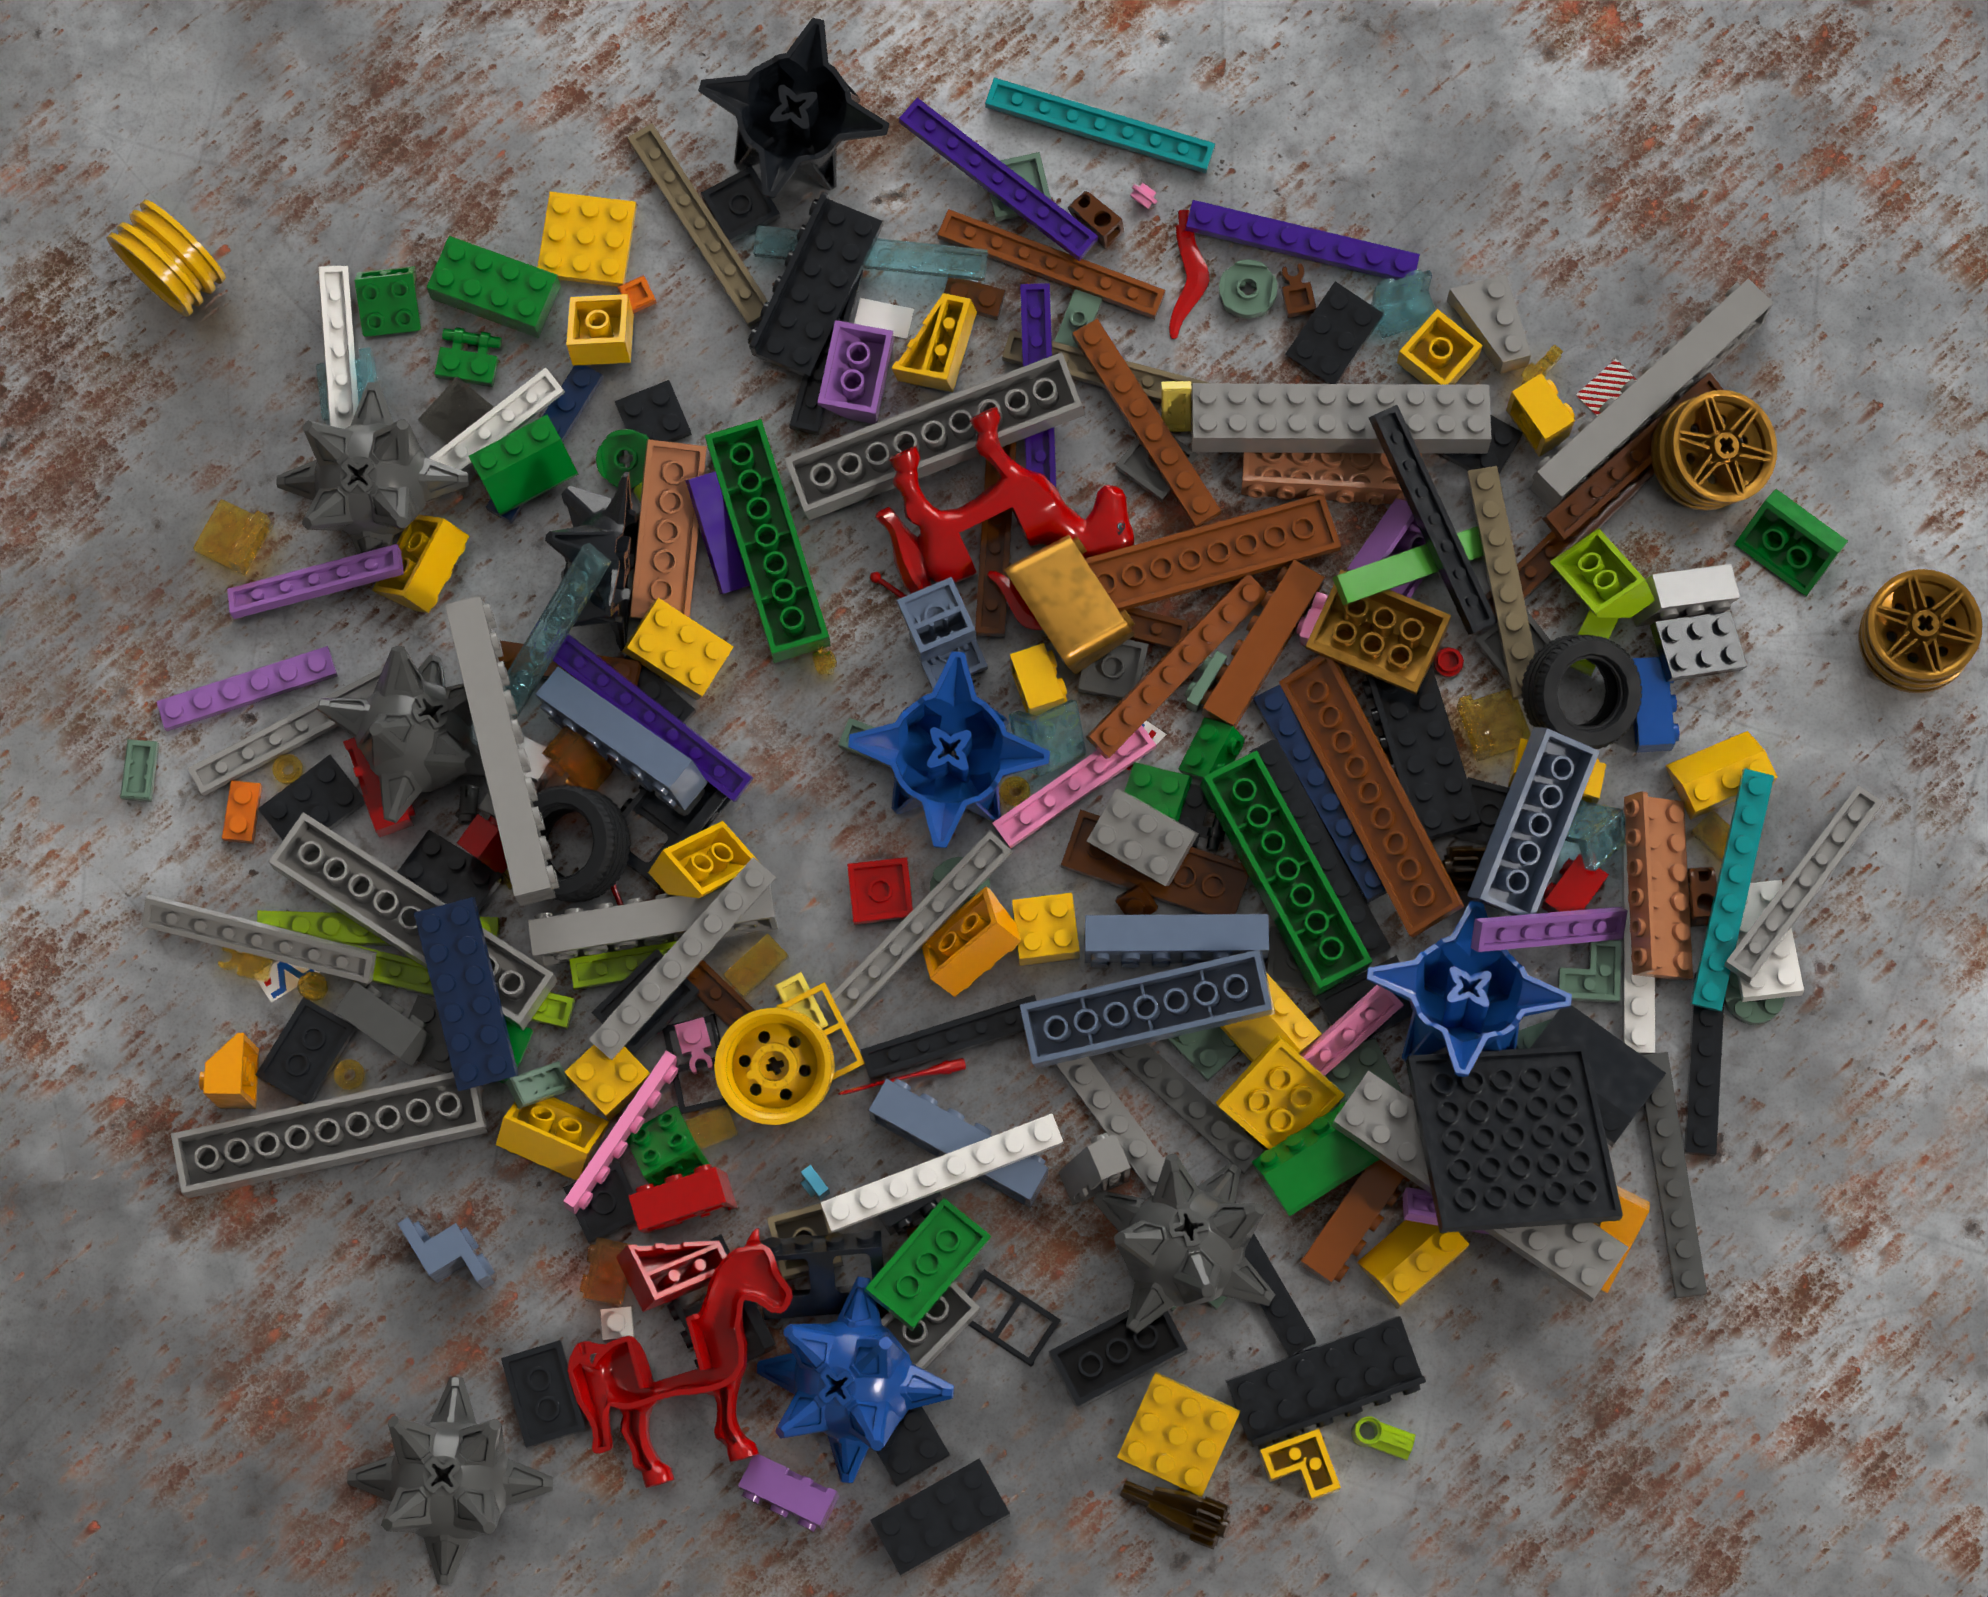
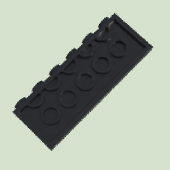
M824 192L821 193L819 199H814L809 210V215H811L807 225L803 224L799 229L797 241L799 242L794 251H789L784 264L786 269L782 277L778 276L774 282L772 299L763 305L760 313L762 320L758 328L754 327L748 338L749 348L753 356L809 379L812 378L831 338L835 320L839 321L884 225L882 220L830 200L828 194Z
M1432 665L1416 695L1366 674L1367 681L1362 682L1366 699L1372 698L1375 708L1370 709L1374 725H1380L1383 735L1379 736L1380 745L1384 753L1389 752L1390 764L1429 839L1433 840L1480 827L1479 815Z
M1396 1316L1225 1381L1235 1408L1240 1410L1239 1419L1251 1447L1257 1446L1261 1450L1276 1444L1275 1439L1284 1435L1291 1439L1304 1434V1428L1314 1424L1316 1428L1327 1426L1334 1422L1333 1417L1344 1413L1345 1417L1356 1415L1363 1411L1362 1406L1373 1402L1374 1406L1388 1403L1392 1400L1391 1395L1401 1391L1403 1395L1417 1392L1421 1389L1420 1384L1425 1383L1426 1379L1421 1374L1400 1316Z

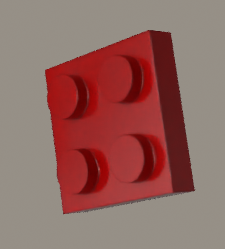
M907 857L847 864L854 925L903 920L912 912L913 905Z

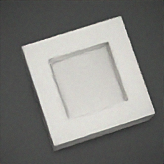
M631 1306L600 1309L603 1341H613L625 1336L634 1337Z

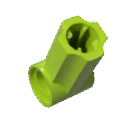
M1370 1416L1361 1418L1351 1429L1352 1439L1360 1447H1369L1405 1461L1408 1460L1416 1436L1415 1434L1382 1423ZM1362 1424L1372 1426L1374 1429L1373 1439L1366 1440L1360 1435L1359 1430Z

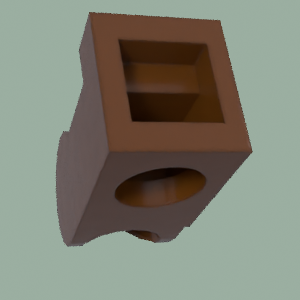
M1084 191L1068 206L1070 214L1098 236V243L1105 249L1124 232L1122 218L1087 191Z
M1713 867L1688 868L1690 927L1708 926L1717 886Z

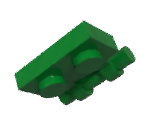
M456 327L455 330L444 328L442 340L453 341L452 349L440 347L434 373L435 377L493 387L499 359L498 356L488 355L489 348H501L502 338L491 336L489 332L482 331L481 334L466 332L465 328ZM464 343L478 345V353L464 351Z

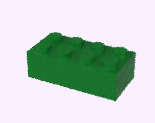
M452 236L448 237L427 285V290L432 300L536 338L540 337L561 288L557 274Z

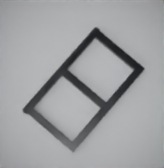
M711 1014L705 1016L704 1020L705 1024L711 1023L717 1050L721 1040L716 1016ZM687 1021L667 1025L662 1030L666 1049L673 1055L669 1032L675 1031L674 1025ZM715 1057L711 1058L713 1065L715 1064ZM703 1060L696 1063V1069L707 1066V1062ZM689 1063L676 1066L679 1068L678 1073L691 1070ZM678 1073L673 1079L678 1106L682 1115L728 1105L725 1099L722 1098L685 1107Z
M984 1269L967 1294L971 1299L986 1278L1016 1299L993 1334L974 1321L969 1326L1032 1367L1035 1359L1061 1322V1319ZM1021 1302L1052 1322L1029 1358L998 1338Z

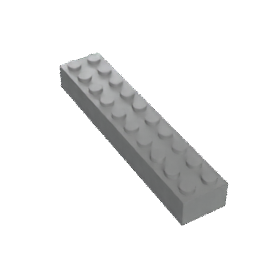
M1749 278L1741 285L1738 282L1735 283L1726 292L1725 295L1727 297L1721 304L1717 301L1713 303L1704 313L1706 317L1700 323L1694 321L1683 332L1685 336L1679 342L1673 340L1662 352L1664 355L1657 362L1654 359L1651 360L1642 369L1641 372L1643 374L1637 381L1633 378L1630 379L1621 388L1620 392L1622 394L1616 400L1613 398L1608 399L1599 409L1601 413L1594 420L1591 417L1585 420L1578 428L1580 432L1573 439L1567 437L1557 447L1558 452L1554 457L1550 458L1547 456L1536 466L1537 472L1532 477L1534 481L1531 490L1551 510L1702 376L1718 366L1765 322L1773 302Z
M1063 353L1050 356L784 458L808 520L810 521L896 488L893 485L896 471L892 467L890 458L908 448L917 446L921 458L917 467L918 479L980 456L975 446L978 433L973 428L970 419L990 408L997 407L1001 416L997 428L1001 447L1084 416L1085 412Z
M1192 383L1191 452L1384 453L1369 417L1398 405L1419 453L1487 454L1491 442L1489 385Z
M481 596L445 604L514 896L520 906L556 898L554 889L559 888V883L553 865L548 866L547 860L552 859V854L546 836H541L540 833L541 830H545V825L539 807H534L533 804L534 801H538V796L532 778H527L526 775L527 772H531V767L525 749H520L519 746L520 743H524V738L518 720L512 717V715L517 714V709L511 691L505 688V686L510 685V680L504 662H499L498 657L503 656V651L497 633H492L491 630L497 628L493 611L489 603H483Z
M303 812L268 861L272 868L427 969L414 913L445 905V903ZM482 928L505 1020L524 1031L556 984L557 979L554 973Z
M1368 1071L1333 1121L1332 1127L1432 1195L1413 1100ZM1594 1223L1484 1230L1590 1303L1595 1299L1629 1248Z
M450 1072L171 1133L181 1193L189 1199L488 1133L480 1088L475 1087L458 1091L454 1074Z

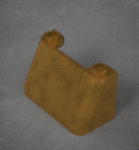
M1067 535L1022 558L1004 570L1065 664L1076 675L1133 637L1135 634L1131 627L1135 623L1126 610L1120 613L1082 555L1087 550L1079 538L1075 537L1072 539L1070 535Z

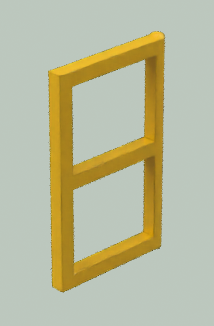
M823 982L782 1004L776 1005V1007L788 1008L823 991L838 1021L837 1024L823 1031L827 1036L842 1029L857 1059L856 1062L834 1072L833 1080L864 1065L865 1062L826 983ZM792 1036L791 1038L797 1048L800 1045V1040L797 1036ZM805 1065L808 1069L809 1074H811L810 1066Z

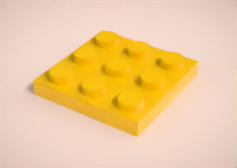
M550 191L537 268L557 274L559 280L616 287L625 284L637 208L636 202Z
M1277 1035L1216 1101V1104L1270 1150L1286 1140L1288 1136L1310 1125L1315 1119L1329 1113L1345 1094Z
M1155 1372L1117 1458L1202 1497L1240 1414V1410Z

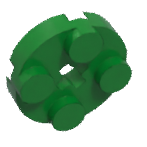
M621 429L611 432L605 437L606 439L597 450L596 464L598 471L604 479H607L609 483L618 487L623 473L629 472L630 488H634L643 481L646 441L649 438L647 435L632 429ZM625 450L628 451L629 455H633V461L630 462L629 467H626L625 463H620L619 457L624 456Z

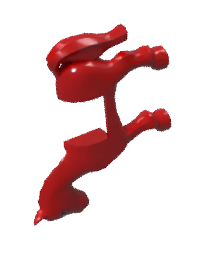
M993 407L972 417L970 422L978 433L975 444L978 453L986 458L999 472L1000 477L995 484L958 509L939 510L925 498L920 489L917 467L921 458L917 446H914L890 458V462L896 471L893 485L901 493L904 500L905 517L911 523L919 526L920 534L917 537L911 532L890 506L878 511L875 518L889 533L894 563L905 588L912 594L931 586L930 578L936 582H941L952 577L954 583H958L976 574L975 566L959 533L1009 508L1012 509L1030 547L1038 544L1048 546L1070 535L1072 539L1078 537L1087 550L1082 554L1086 559L1133 546L1134 534L1127 513L1126 495L1117 486L1104 485L1097 492L1092 511L1086 519L1081 518L1065 504L1057 488L1044 474L1023 468L1004 452L999 442L997 430L1001 416L998 408Z
M756 1228L751 1233L744 1247L734 1249L723 1258L713 1272L700 1312L686 1317L699 1365L698 1369L654 1382L646 1354L640 1343L632 1336L620 1337L607 1344L583 1341L575 1345L570 1355L568 1364L569 1379L576 1401L592 1428V1451L595 1454H601L612 1449L610 1406L619 1408L623 1414L620 1432L631 1450L634 1469L642 1472L646 1488L675 1480L672 1468L662 1462L654 1450L649 1432L650 1416L653 1407L664 1398L704 1393L714 1396L717 1403V1419L714 1429L715 1438L727 1447L730 1463L759 1455L756 1443L745 1436L736 1416L739 1387L747 1367V1340L743 1328L744 1300L756 1302L771 1313H782L788 1309L793 1298L792 1289L780 1273L773 1252L760 1242L759 1228ZM591 1354H596L594 1361L591 1359Z

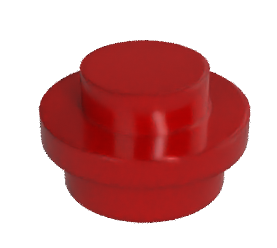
M1451 647L1439 650L1434 658L1435 670L1444 677L1458 675L1464 665L1462 654Z

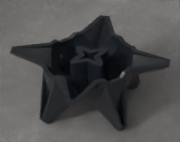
M813 17L787 53L775 55L773 58L754 67L747 75L702 79L698 92L736 116L738 128L734 164L740 170L760 164L763 196L772 199L779 194L798 167L824 188L832 190L837 186V146L841 141L887 135L890 124L860 105V98L856 92L846 83L837 69L828 62L824 20Z
M629 472L623 473L613 498L573 486L567 487L561 496L564 505L568 508L573 527L549 531L545 537V541L565 558L566 565L565 569L561 572V578L567 582L555 606L549 609L545 619L552 629L610 623L620 651L624 649L628 639L631 590L627 585L629 573L634 568L639 512L636 513V511L632 510L633 503H631Z

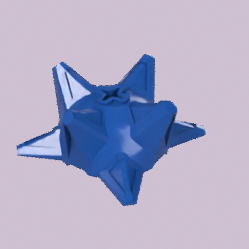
M951 652L932 693L922 696L904 709L895 723L849 734V748L892 768L895 777L891 808L896 814L923 806L933 846L936 848H947L965 809L991 822L1001 817L999 783L1004 776L1047 765L1050 760L1049 750L1007 732L1009 720L976 696L965 652Z
M1477 901L1469 902L1451 936L1441 938L1435 944L1420 952L1414 960L1369 967L1367 971L1368 981L1410 1001L1413 1013L1402 1059L1406 1062L1408 1056L1433 1054L1446 1047L1455 1074L1462 1077L1469 1075L1482 1051L1516 1049L1519 1023L1523 1017L1571 1007L1572 994L1529 976L1525 967L1519 964L1507 949L1477 952L1472 949L1471 943L1475 919L1488 918L1483 902Z
M857 1276L836 1321L828 1324H789L783 1333L792 1353L761 1360L757 1364V1374L795 1394L776 1427V1434L780 1439L818 1432L826 1434L840 1481L845 1483L854 1482L869 1447L874 1451H880L909 1409L953 1399L954 1385L912 1364L909 1353L903 1348L893 1333L882 1325L876 1301L864 1292L871 1279Z

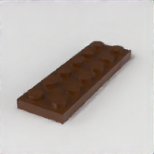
M1080 809L1061 863V868L1126 890L1142 882L1153 899L1200 915L1237 913L1249 878L1242 863L1191 847L1171 884L1164 886L1087 842L1100 816Z

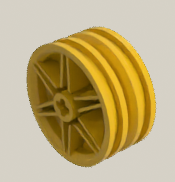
M144 199L139 204L142 211L133 210L129 214L132 225L121 222L117 226L119 234L111 232L106 239L124 264L152 292L175 311L189 317L193 313L191 305L198 307L203 303L200 291L212 294L216 290L214 282L221 284L226 279V276L209 252L179 222L155 203Z
M773 1007L752 1011L739 1018L727 1029L719 1042L714 1067L718 1088L725 1101L734 1111L756 1123L780 1125L804 1117L823 1101L833 1081L835 1061L828 1037L814 1020L793 1009ZM762 1031H767L770 1034V1040L767 1043L759 1041L758 1036ZM790 1037H799L800 1045L797 1048L790 1047L788 1043ZM742 1055L750 1057L751 1062L749 1066L743 1067L740 1065L739 1059ZM772 1057H775L777 1061L782 1060L784 1063V1067L780 1068L782 1071L780 1074H777L775 1070H769L768 1064L772 1063L770 1060ZM802 1065L810 1066L811 1074L804 1077L800 1074L799 1069ZM759 1084L762 1089L761 1093L753 1095L750 1091L751 1085ZM787 1088L792 1092V1097L789 1100H783L780 1097L782 1089Z

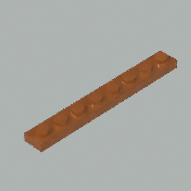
M948 209L937 234L938 239L1071 289H1077L1100 297L1103 301L1154 320L1165 296V289L1084 259L1078 261L1068 253Z
M1095 319L1072 333L1073 339L1193 526L1198 528L1221 514L1219 506L1099 320Z
M1252 575L1240 578L1086 736L1087 740L1105 759L1110 758L1264 599L1267 592Z

